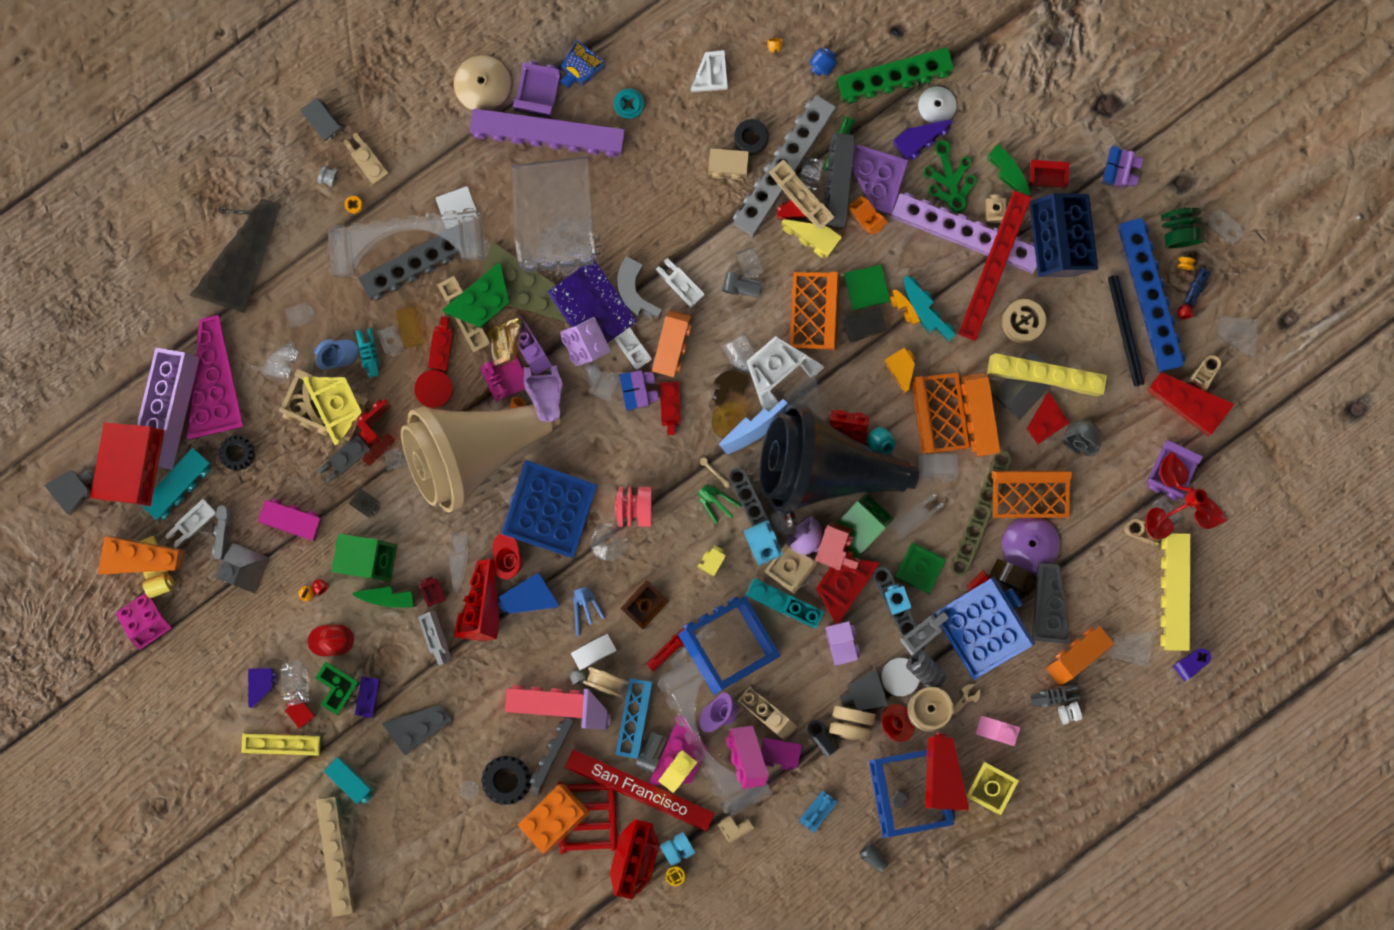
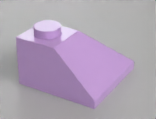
M584 689L582 728L606 730L607 726L611 724V714H608V710L589 689Z

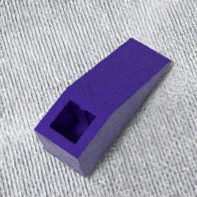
M947 120L908 128L893 140V146L904 159L915 160L922 154L921 150L924 147L930 148L936 142L935 138L940 134L943 137L951 130L952 121Z

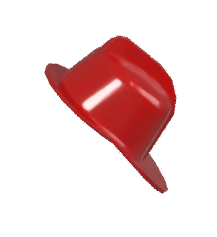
M502 534L497 535L492 544L494 570L498 577L508 580L513 578L522 569L524 559L521 552H519L516 539Z
M324 625L316 627L311 631L307 643L312 653L317 656H337L346 654L351 650L354 644V636L352 631L344 625Z

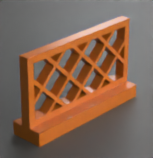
M793 272L790 345L794 348L837 351L840 274L838 272ZM798 277H806L810 281L802 290L797 285ZM820 277H827V285L820 290L814 282ZM813 284L819 292L810 299L804 292ZM801 294L809 300L802 308L796 304V299ZM822 294L826 298V304L819 309L813 301ZM812 303L818 311L809 318L803 311ZM800 313L808 319L801 327L795 323L796 317ZM821 313L825 317V323L818 328L812 320ZM811 322L817 330L808 337L803 332V329ZM802 332L807 340L803 344H794L795 336ZM820 332L824 336V345H816L811 339Z
M958 373L920 376L911 379L922 455L969 449ZM946 378H954L955 386L952 390L943 385ZM932 380L938 385L933 393L926 389L925 381ZM940 387L949 393L944 401L935 395ZM950 396L957 400L958 405L955 409L946 404ZM932 398L941 404L936 412L929 408V402ZM943 406L952 412L947 420L938 415ZM953 415L960 418V425L957 428L949 423ZM935 417L944 423L939 431L932 427V420ZM946 425L955 431L949 439L940 433ZM956 434H959L963 437L964 445L957 446L951 440ZM940 436L947 443L943 448L936 449L935 439Z
M992 471L993 518L1069 517L1071 471ZM998 483H1006L1011 489L1002 496L998 492ZM1020 483H1025L1029 489L1021 496L1015 488ZM1039 483H1044L1048 489L1040 496L1034 488ZM1058 483H1065V491L1059 496L1053 488ZM1012 491L1019 497L1013 505L1005 499ZM1031 491L1038 497L1032 505L1024 499ZM1050 491L1057 497L1051 505L1043 499ZM1004 501L1010 509L1005 514H998V506ZM1021 501L1029 507L1024 513H1019L1015 509ZM1040 501L1048 507L1043 513H1038L1034 509ZM1059 501L1064 504V513H1057L1053 509Z

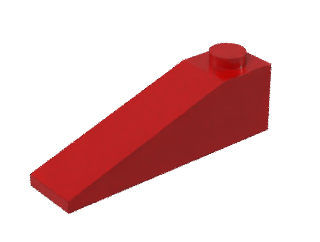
M486 559L476 563L470 580V592L468 596L465 595L463 602H466L462 613H458L456 619L455 638L477 641L497 639L499 611L494 564L492 559Z

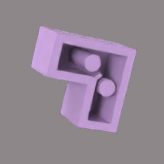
M848 621L826 627L825 630L834 666L857 661L860 651L858 644L854 645L853 637H856L854 625H850Z

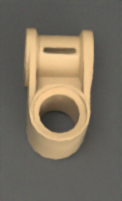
M1214 355L1206 357L1187 383H1192L1201 390L1206 391L1221 367L1220 359ZM1208 360L1215 362L1216 367L1214 370L1207 368L1206 363Z
M1134 519L1125 524L1124 531L1127 536L1158 547V539H1153L1149 536L1145 521ZM1132 523L1137 524L1139 527V531L1136 534L1130 530Z

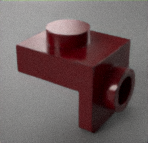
M431 576L421 580L422 584H419V588L422 591L428 608L446 601L437 578L433 579Z

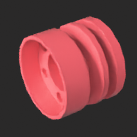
M618 486V492L615 497V516L618 527H623L624 518H627L628 527H631L633 518H637L638 527H651L652 487H638L637 495H633L632 488L628 487V495H624L623 486Z

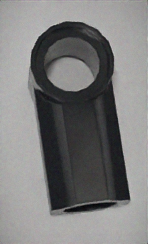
M812 720L808 723V733L826 757L840 748L822 721ZM815 723L821 725V731L818 734H813L811 731V727Z

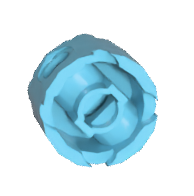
M768 520L743 531L758 566L783 556V552Z

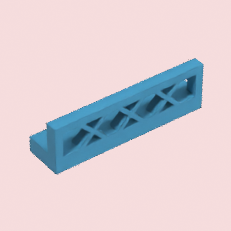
M629 679L615 755L639 758L653 682ZM633 683L644 685L642 694L637 697L631 691ZM636 701L640 708L639 712L632 717L628 711V706ZM627 713H628V715L630 716V719H628V720L626 721V717H627ZM632 720L636 725L634 733L628 735L624 729L625 724ZM623 733L627 736L624 740H622ZM627 739L633 745L631 754L620 752L621 744Z

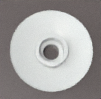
M939 86L931 87L920 96L918 109L923 119L929 123L947 121L953 117L956 111V100L948 89ZM935 101H940V102H941V106H940V107H936V106L934 105V102H935Z

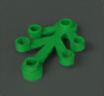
M942 140L937 142L935 153L941 158L945 176L936 172L931 166L924 168L923 176L927 179H934L950 190L951 195L941 191L937 185H931L928 189V194L931 197H938L947 202L951 212L962 213L967 207L965 198L971 187L975 186L977 179L974 175H968L965 179L964 187L958 193L957 184L966 169L971 166L972 161L969 157H963L960 160V166L953 175L948 157L950 144ZM941 146L945 147L946 151L943 153L939 151V147ZM963 160H968V161H969V165H968V166H964V165L962 164V161H963ZM928 169L932 171V175L930 176L926 175L925 171ZM972 178L974 180V183L969 184L967 182V179ZM936 188L937 193L932 194L930 189ZM959 201L961 206L955 207L954 202Z

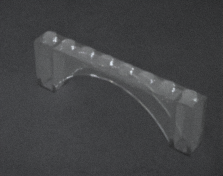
M474 208L463 209V212L459 213L451 210L445 211L444 215L428 213L426 217L421 218L413 215L408 216L406 220L391 218L389 222L383 223L381 220L371 221L368 225L353 223L352 227H345V225L334 226V229L328 230L331 275L337 278L355 276L356 268L373 246L390 235L408 230L427 231L445 238L461 253V259L465 261L485 259L481 213L474 210Z
M693 659L658 676L659 681L657 685L662 693L666 692L668 696L666 702L671 710L674 709L677 713L675 719L679 727H684L686 731L684 737L688 744H693L695 748L693 754L698 762H702L704 766L702 771L706 779H711L713 793L715 796H720L722 800L720 806L723 812L733 816L772 795L767 782L765 786L743 789L741 782L737 780L736 773L720 765L702 744L696 727L695 706L704 678Z

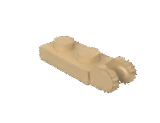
M355 132L353 138L360 144V148L354 150L347 139L343 143L374 186L389 174L368 145L364 144Z

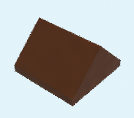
M646 580L620 609L640 628L644 629L669 601Z

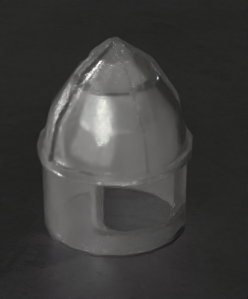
M747 333L722 346V349L729 363L735 369L744 374L751 375L747 360L756 353V347L753 348Z

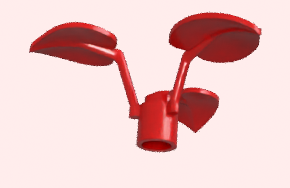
M1174 451L1170 452L1161 463L1160 477L1167 487L1175 485L1177 489L1188 491L1185 496L1186 504L1167 514L1159 507L1150 509L1145 519L1149 536L1153 539L1168 537L1174 528V524L1169 517L1188 506L1197 509L1194 517L1197 524L1203 529H1212L1226 522L1225 515L1217 504L1207 497L1205 490H1194L1193 487L1180 486L1187 482L1188 470Z

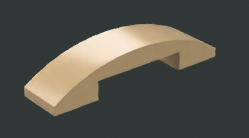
M784 159L769 172L785 194L819 230L834 218L824 204L820 203L796 176V173Z
M455 276L437 284L447 304L463 293ZM455 317L473 353L490 344L482 328L473 326Z

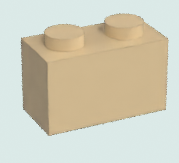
M710 149L708 173L712 175V178L722 179L724 176H731L733 180L747 178L748 151Z

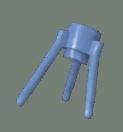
M588 587L574 590L575 596L572 597L576 636L580 635L578 603L580 606H584L589 624H592L588 604L591 601L601 618H605L594 597L593 591L590 592Z

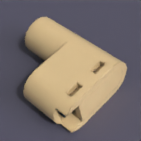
M730 815L718 824L729 844L754 829L749 819L736 826Z

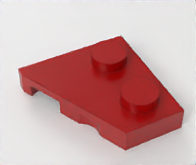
M1050 393L1045 395L1027 427V431L1037 445L1069 424V421Z

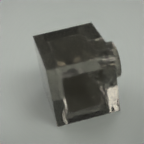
M361 488L349 503L368 518H371V516L375 517L381 509L379 507L381 503Z

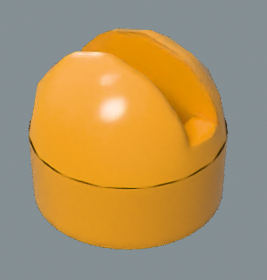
M768 39V49L773 53L775 49L777 52H780L783 46V39Z
M310 586L301 587L298 592L299 598L303 601L312 600L314 597L313 589ZM306 588L309 589V591L307 592L305 598H303L302 596H303V594H304Z

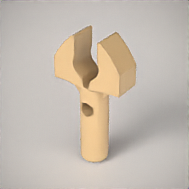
M974 684L965 685L961 689L963 697L953 706L952 715L956 716L968 702L973 701L976 703L980 699V689L974 696L968 697L969 689Z

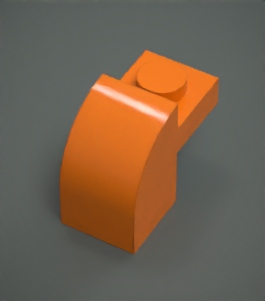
M862 195L847 208L862 229L869 235L880 232L888 223L882 215L876 212L870 201Z

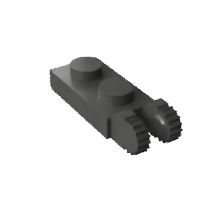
M357 435L351 442L347 443L329 458V461L321 466L318 472L320 474L324 473L333 465L336 471L329 474L325 479L329 483L338 475H342L365 456L370 449Z

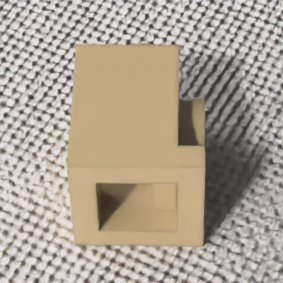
M997 194L990 195V198L985 200L986 224H1001L1006 211V198H1001V195ZM993 205H998L1000 210L995 211Z

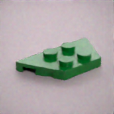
M498 262L443 308L442 311L478 328L486 325L510 305L500 263Z

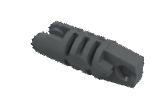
M1073 682L1040 690V693L1030 696L1032 706L1042 705L1047 707L1081 699V693L1065 694V692L1079 688V683Z

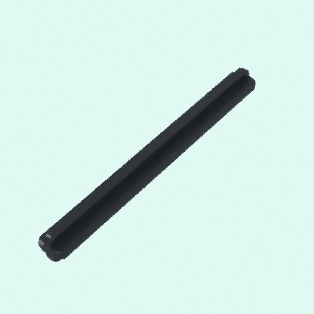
M1118 275L1108 277V283L1134 387H1140L1144 385V379Z

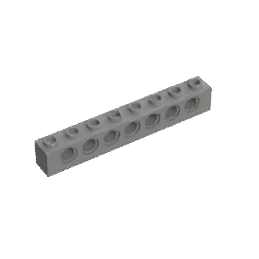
M817 95L814 99L810 98L805 105L807 110L804 115L800 114L794 123L796 127L793 131H788L784 138L786 140L783 147L779 146L775 151L774 156L776 158L773 162H768L764 169L765 175L762 179L759 177L753 187L756 189L752 195L748 193L743 201L745 206L742 210L738 209L733 216L735 220L734 226L751 237H754L783 192L778 184H768L767 180L772 177L769 172L783 159L796 172L835 112V106ZM811 114H816L819 120L812 122L808 117ZM800 130H807L809 135L802 138L798 132ZM794 145L798 147L799 151L792 154L788 151V148ZM765 193L768 198L766 201H759L757 195ZM755 209L758 214L755 217H749L747 211Z

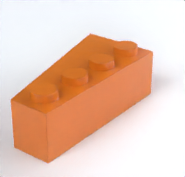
M984 372L961 376V390L966 401L964 409L969 417L967 427L973 439L970 441L971 451L975 452L977 457L1000 453L989 377Z
M105 536L98 575L180 570L183 567L185 550L116 536Z

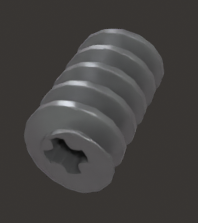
M922 649L913 654L907 661V669L926 687H940L945 683L947 678L946 672Z

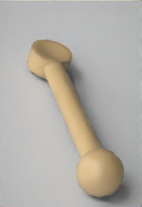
M702 458L700 460V464L702 466H706L718 479H720L724 483L723 485L725 488H729L731 486L730 481H726L712 466H710L706 458Z

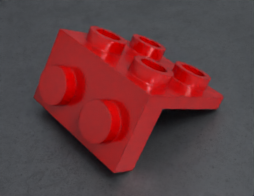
M380 399L372 406L374 408L369 413L365 412L358 418L359 422L356 424L362 430L359 434L368 444L372 442L376 445L381 441L369 425L391 407L387 399L383 401Z
M831 410L829 425L865 445L869 416L860 412L847 413L844 410Z

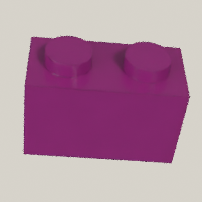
M763 737L761 753L765 766L774 767L775 763L782 765L781 769L793 771V767L798 768L802 745Z

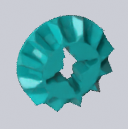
M624 89L614 98V110L618 116L624 119H634L641 114L644 108L643 97L634 89ZM624 100L628 102L633 100V108L628 107L624 109Z

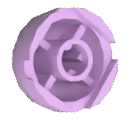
M813 516L812 518L807 517L795 528L797 531L794 536L790 534L786 541V545L802 555L810 554L813 551L815 553L818 552L824 535L822 525Z

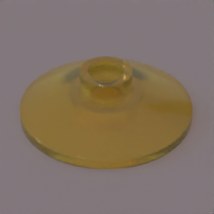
M735 401L721 404L712 416L714 432L718 436L725 438L745 417L748 419L744 406Z

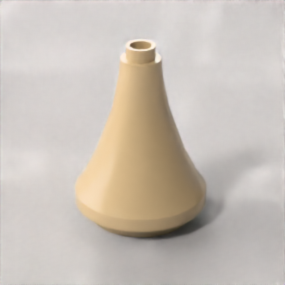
M534 404L499 411L462 412L431 409L421 406L409 411L408 425L403 426L401 429V440L410 472L425 500L432 506L439 504L444 511L450 513L462 508L466 500L480 484L510 457L534 441L551 433L552 428L560 424V417L556 421L543 422L538 418Z

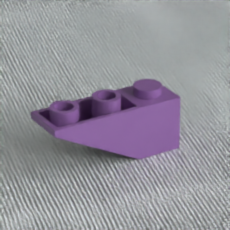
M521 315L504 324L534 375H538L552 366Z

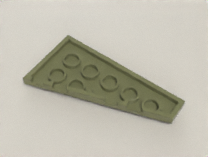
M491 242L481 277L498 262L500 263L510 301L508 306L567 322L547 293L556 284L494 242Z

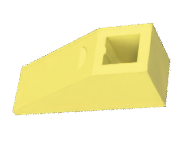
M783 219L781 224L784 226L782 229L789 235L795 234L799 237L798 241L806 247L810 245L814 248L813 252L821 258L823 256L828 258L842 239L840 235L827 226L819 230L811 223Z

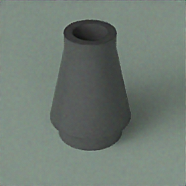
M869 843L859 853L862 856V860L879 872L883 871L888 865L876 845L873 846Z

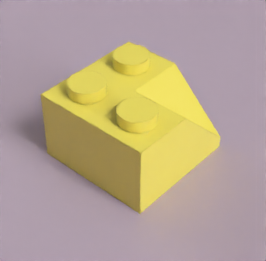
M984 762L969 786L966 796L968 799L1001 815L1019 780Z

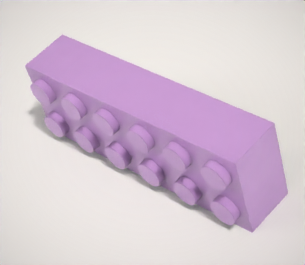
M155 348L137 425L165 430L158 467L173 470L199 357L185 352Z

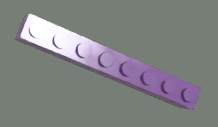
M473 109L470 133L477 139L491 137L494 141L504 142V139L512 140L511 142L514 144L527 142L534 147L549 145V148L560 150L561 147L568 148V151L571 152L585 150L591 155L606 153V156L616 158L617 155L622 156L625 137L624 129Z

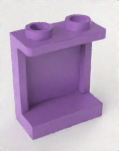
M535 61L523 62L522 74L513 108L516 111L551 118L561 72L554 65H546L544 67L539 66V63Z
M1167 440L1162 446L1146 484L1149 485V489L1157 493L1160 491L1167 493L1166 497L1177 501L1184 498L1185 491L1177 489L1175 485L1167 487L1160 477V466L1163 459L1170 452L1174 451L1188 470L1187 482L1180 486L1188 487L1194 471L1203 456Z

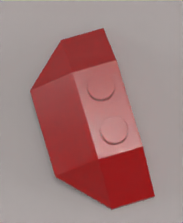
M634 819L619 835L610 869L615 896L633 900L650 883L659 849V842L653 829V823Z

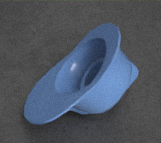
M325 339L314 349L316 365L323 370L348 366L355 361L359 352L358 346L351 340L334 341L332 339Z

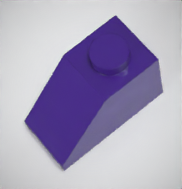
M273 668L248 669V708H255L274 689V684L278 682V674L274 672Z

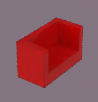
M1031 160L1029 163L1028 186L1067 188L1070 162Z

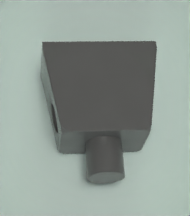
M88 469L80 476L75 471L70 470L44 486L67 514L72 515L91 494L87 484L94 479V476Z
M876 670L848 684L850 692L839 696L843 707L854 703L856 710L888 706Z

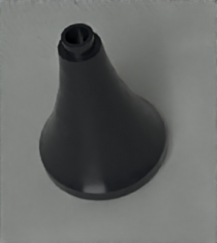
M790 404L783 414L779 413L772 419L767 429L760 459V486L763 495L769 498L772 508L777 512L792 513L799 508L823 500L857 493L904 492L906 489H915L918 484L919 468L917 466H910V462L907 460L893 457L865 446L833 428L806 405Z

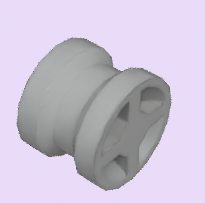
M323 165L319 172L318 183H326L329 187L333 188L339 170L335 168L329 169L328 166Z

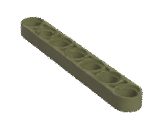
M1000 451L993 458L951 564V571L956 576H963L969 570L993 509V499L991 501L984 500L983 493L986 490H990L993 493V482L990 480L992 471H1008L1011 464V456L1006 451ZM999 455L1007 457L1008 462L1006 465L998 464L997 457ZM998 483V492H1000L1003 483ZM978 508L986 510L987 515L984 519H979L976 516ZM971 526L979 528L980 532L977 537H972L969 534ZM964 544L972 546L971 554L966 555L962 552ZM957 562L965 564L964 572L959 573L955 570L954 566Z

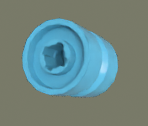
M684 831L674 836L673 841L667 840L660 844L664 855L672 867L680 863L682 857L687 859L695 854Z

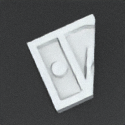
M724 50L705 52L691 86V93L727 90Z

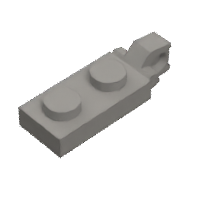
M434 610L419 616L418 619L429 652L433 653L436 657L438 666L451 662L450 652H448V646L436 611Z
M945 612L936 618L934 615L927 617L900 639L901 643L911 655L915 654L942 632L943 627L941 624L949 619Z

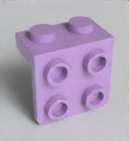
M595 317L560 332L561 340L570 353L571 361L576 366L594 361L611 352Z

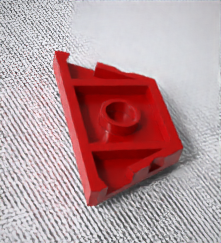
M861 560L859 568L856 570L850 567L847 570L843 568L841 570L829 568L816 587V590L835 624H839L880 563Z

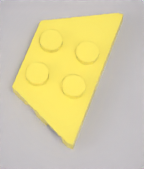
M345 377L302 378L334 445H338L363 413Z

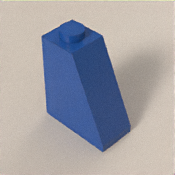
M539 573L499 596L501 601L498 603L503 612L508 611L509 614L559 607V604Z

